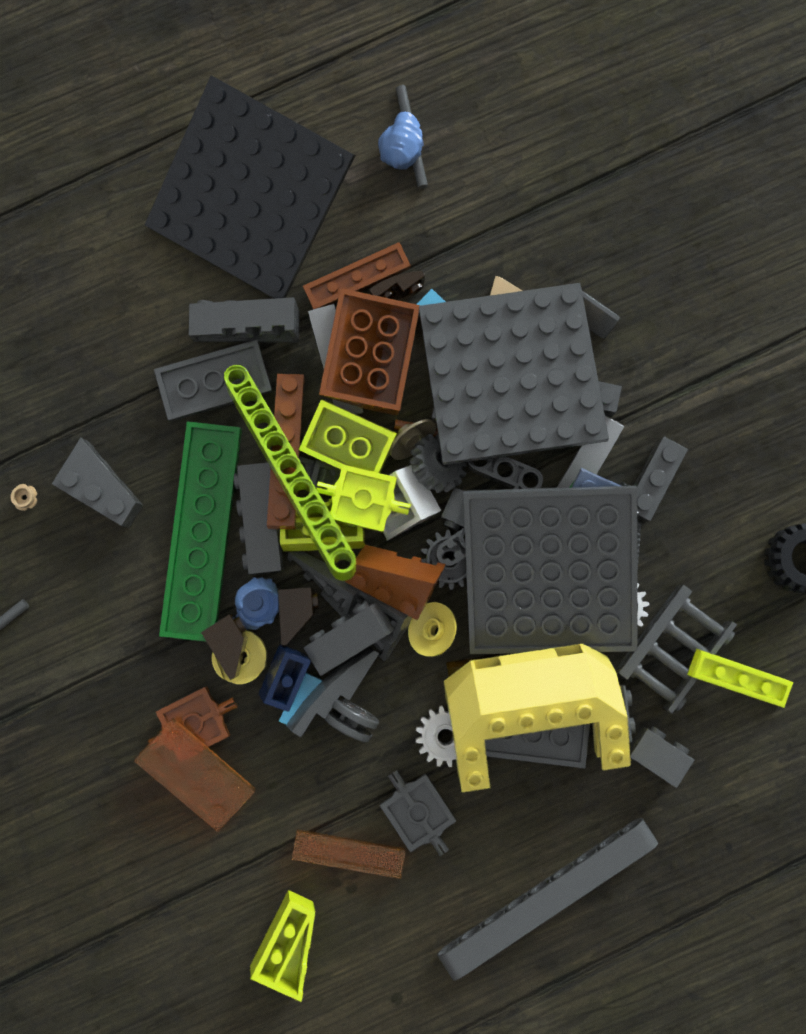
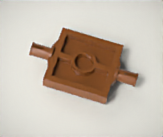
M206 686L156 711L162 724V733L148 739L149 745L160 740V742L150 746L151 749L155 750L168 743L174 749L178 760L181 761L229 737L230 733L224 723L223 714L237 708L236 703L226 708L227 705L235 702L234 698L232 697L218 705L213 700Z

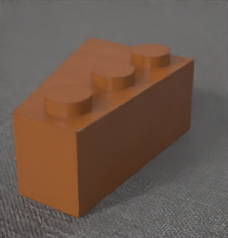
M365 545L356 557V572L354 576L345 582L418 620L429 602L446 564L438 562L436 565L421 562V558L413 556L412 559L397 556V552Z

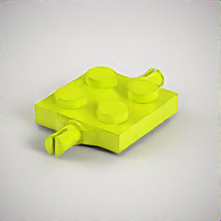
M342 465L340 477L335 485L318 481V487H316L318 493L332 496L330 514L335 521L383 533L387 518L392 511L408 515L409 510L407 509H410V504L395 501L394 499L397 477L352 466Z

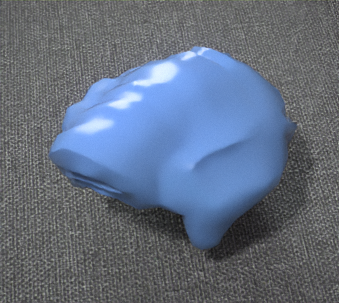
M400 112L397 114L394 124L383 132L378 141L382 162L399 170L407 169L413 165L421 155L422 146L424 145L419 121L410 112Z
M254 577L240 587L236 593V618L240 616L247 629L257 630L265 624L273 623L276 614L279 612L278 589L275 582H272L270 578Z

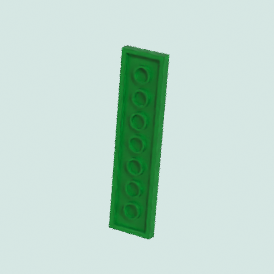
M187 421L159 633L161 637L206 642L201 632L218 622L235 487L234 474L237 472L242 432L240 427Z

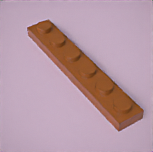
M277 374L274 417L300 460L299 448L301 446L304 374ZM280 445L272 446V451L274 452L282 449ZM288 467L282 473L289 475L294 473L296 469ZM271 469L267 528L296 530L297 512Z

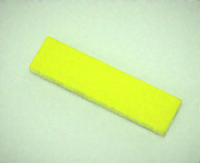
M696 649L687 675L783 708L793 685V682L699 649Z

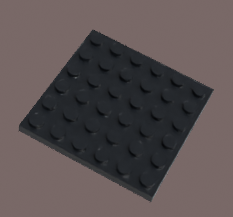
M211 75L145 226L274 299L286 298L356 155Z

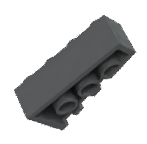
M295 297L243 301L227 300L224 302L199 300L197 303L189 304V337L193 342H250L257 340L258 342L299 343L300 311Z

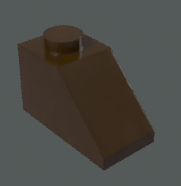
M311 587L278 590L281 645L290 644L315 615L314 609H319L318 593H313V588Z
M233 614L226 616L201 632L230 680L239 676L248 638L245 634L248 630L240 616L235 618Z

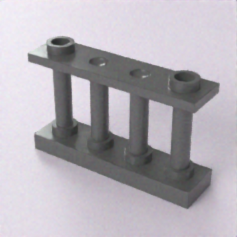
M685 585L676 586L639 636L638 651H628L615 669L616 674L621 678L628 680L630 676L632 678L636 677L667 701L662 709L669 713H673L675 710L679 711L684 706L687 700L685 696L697 679L687 675L689 669L658 646L659 643L656 640L662 633H668L694 653L696 649L716 655L723 644L727 645L735 635L733 630L737 626L733 621H725L721 626L690 603L691 599L688 597L693 591ZM678 611H684L715 634L706 648L674 624L675 621L672 619ZM646 654L654 656L683 678L674 692L642 668L640 662Z

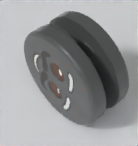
M342 698L335 700L333 707L341 714L330 711L325 720L343 734L361 742H369L372 734L366 728L376 729L379 720L367 710Z

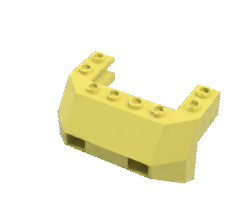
M584 644L472 660L444 680L445 698L452 726L457 771L462 792L490 788L484 740L593 723L594 749L597 758L601 757L602 770L631 766L628 717L616 672L607 655Z

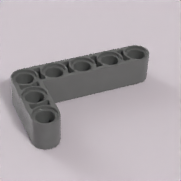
M507 456L486 459L487 463L483 467L475 466L472 461L467 462V467L471 472L511 489H540L542 486L543 477L539 470ZM502 464L508 465L511 469V476L501 477L498 474L497 467ZM529 474L536 479L535 487L528 488L523 484L522 479L524 475Z

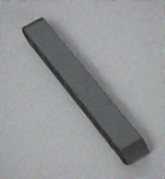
M643 818L630 822L447 944L438 952V958L452 980L460 979L649 853L658 845L657 839Z

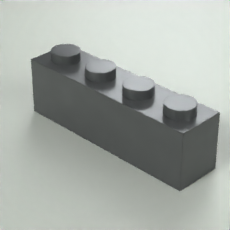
M268 462L237 466L238 473L234 474V484L236 489H240L241 500H237L238 516H243V527L239 528L241 543L246 545V553L242 554L244 570L248 569V574L250 575L283 572L284 564L282 547L280 545V529L267 528L271 467Z

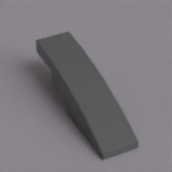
M367 647L344 661L322 680L302 702L286 726L290 731L302 737L316 714L326 719L333 708L335 700H338L340 695L350 700L379 653Z

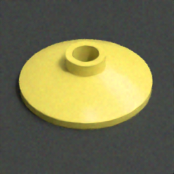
M437 602L427 603L419 619L412 618L408 627V637L413 649L419 654L428 657L444 653L451 646L456 635L457 624L455 616L446 605Z

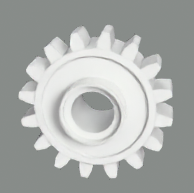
M441 705L437 713L432 709L429 710L430 717L428 719L423 716L420 718L424 725L423 727H416V731L422 734V736L416 738V743H423L419 752L420 754L429 753L427 756L428 762L436 758L437 766L440 767L443 761H447L448 766L452 767V760L456 759L453 738L447 743H443L438 739V733L441 730L449 729L452 731L449 712L444 711Z

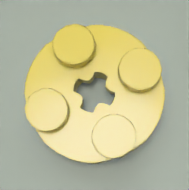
M253 631L245 632L248 637L244 651L247 657L244 658L245 663L241 664L239 676L232 680L228 678L212 652L214 670L222 679L234 684H246L259 677L266 668L268 657L266 646L263 640Z

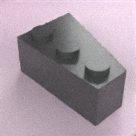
M83 438L79 439L52 482L54 486L123 527L130 528L143 507V504L116 475L110 465L99 455L94 446Z

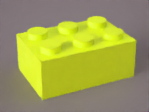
M321 400L299 450L339 469H342V465L381 473L390 453L391 445L398 433L326 400Z

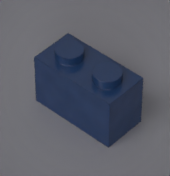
M279 644L258 693L263 703L287 712L290 711L311 662L305 653Z

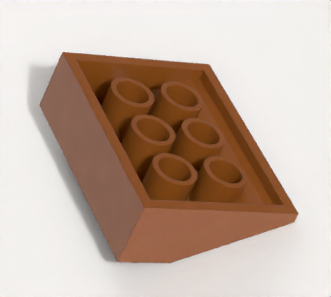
M340 288L319 395L367 410L397 416L401 408L420 305Z

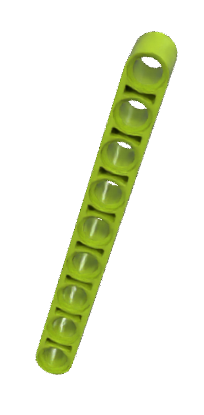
M241 365L230 366L224 373L228 394L331 574L340 581L351 579L356 572V558L250 374ZM235 380H243L241 384H232ZM248 401L256 402L253 406H245V403ZM260 423L269 424L267 428H257ZM273 445L282 446V449L276 452L269 450ZM288 467L296 469L294 473L289 475L282 473ZM300 490L309 492L304 498H299L295 495ZM313 513H320L323 517L319 521H311L309 516ZM327 536L337 539L333 545L322 543V540ZM340 560H347L351 563L344 570L335 566Z

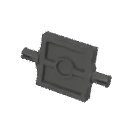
M398 770L393 771V774L390 773L387 777L396 790L391 797L380 803V807L408 850L412 852L419 846L431 842L439 856L443 855V851L446 853L449 848H447L440 835L447 827L456 822V818L427 774H423L412 782L405 783Z

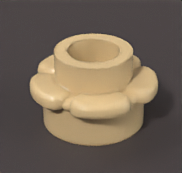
M20 484L13 489L11 502L17 509L22 511L27 510V508H33L37 503V491L32 486L28 487L26 484ZM23 495L27 496L26 500H23Z

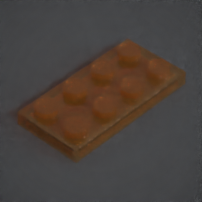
M174 718L166 724L134 760L135 763L217 832L255 793L256 788Z

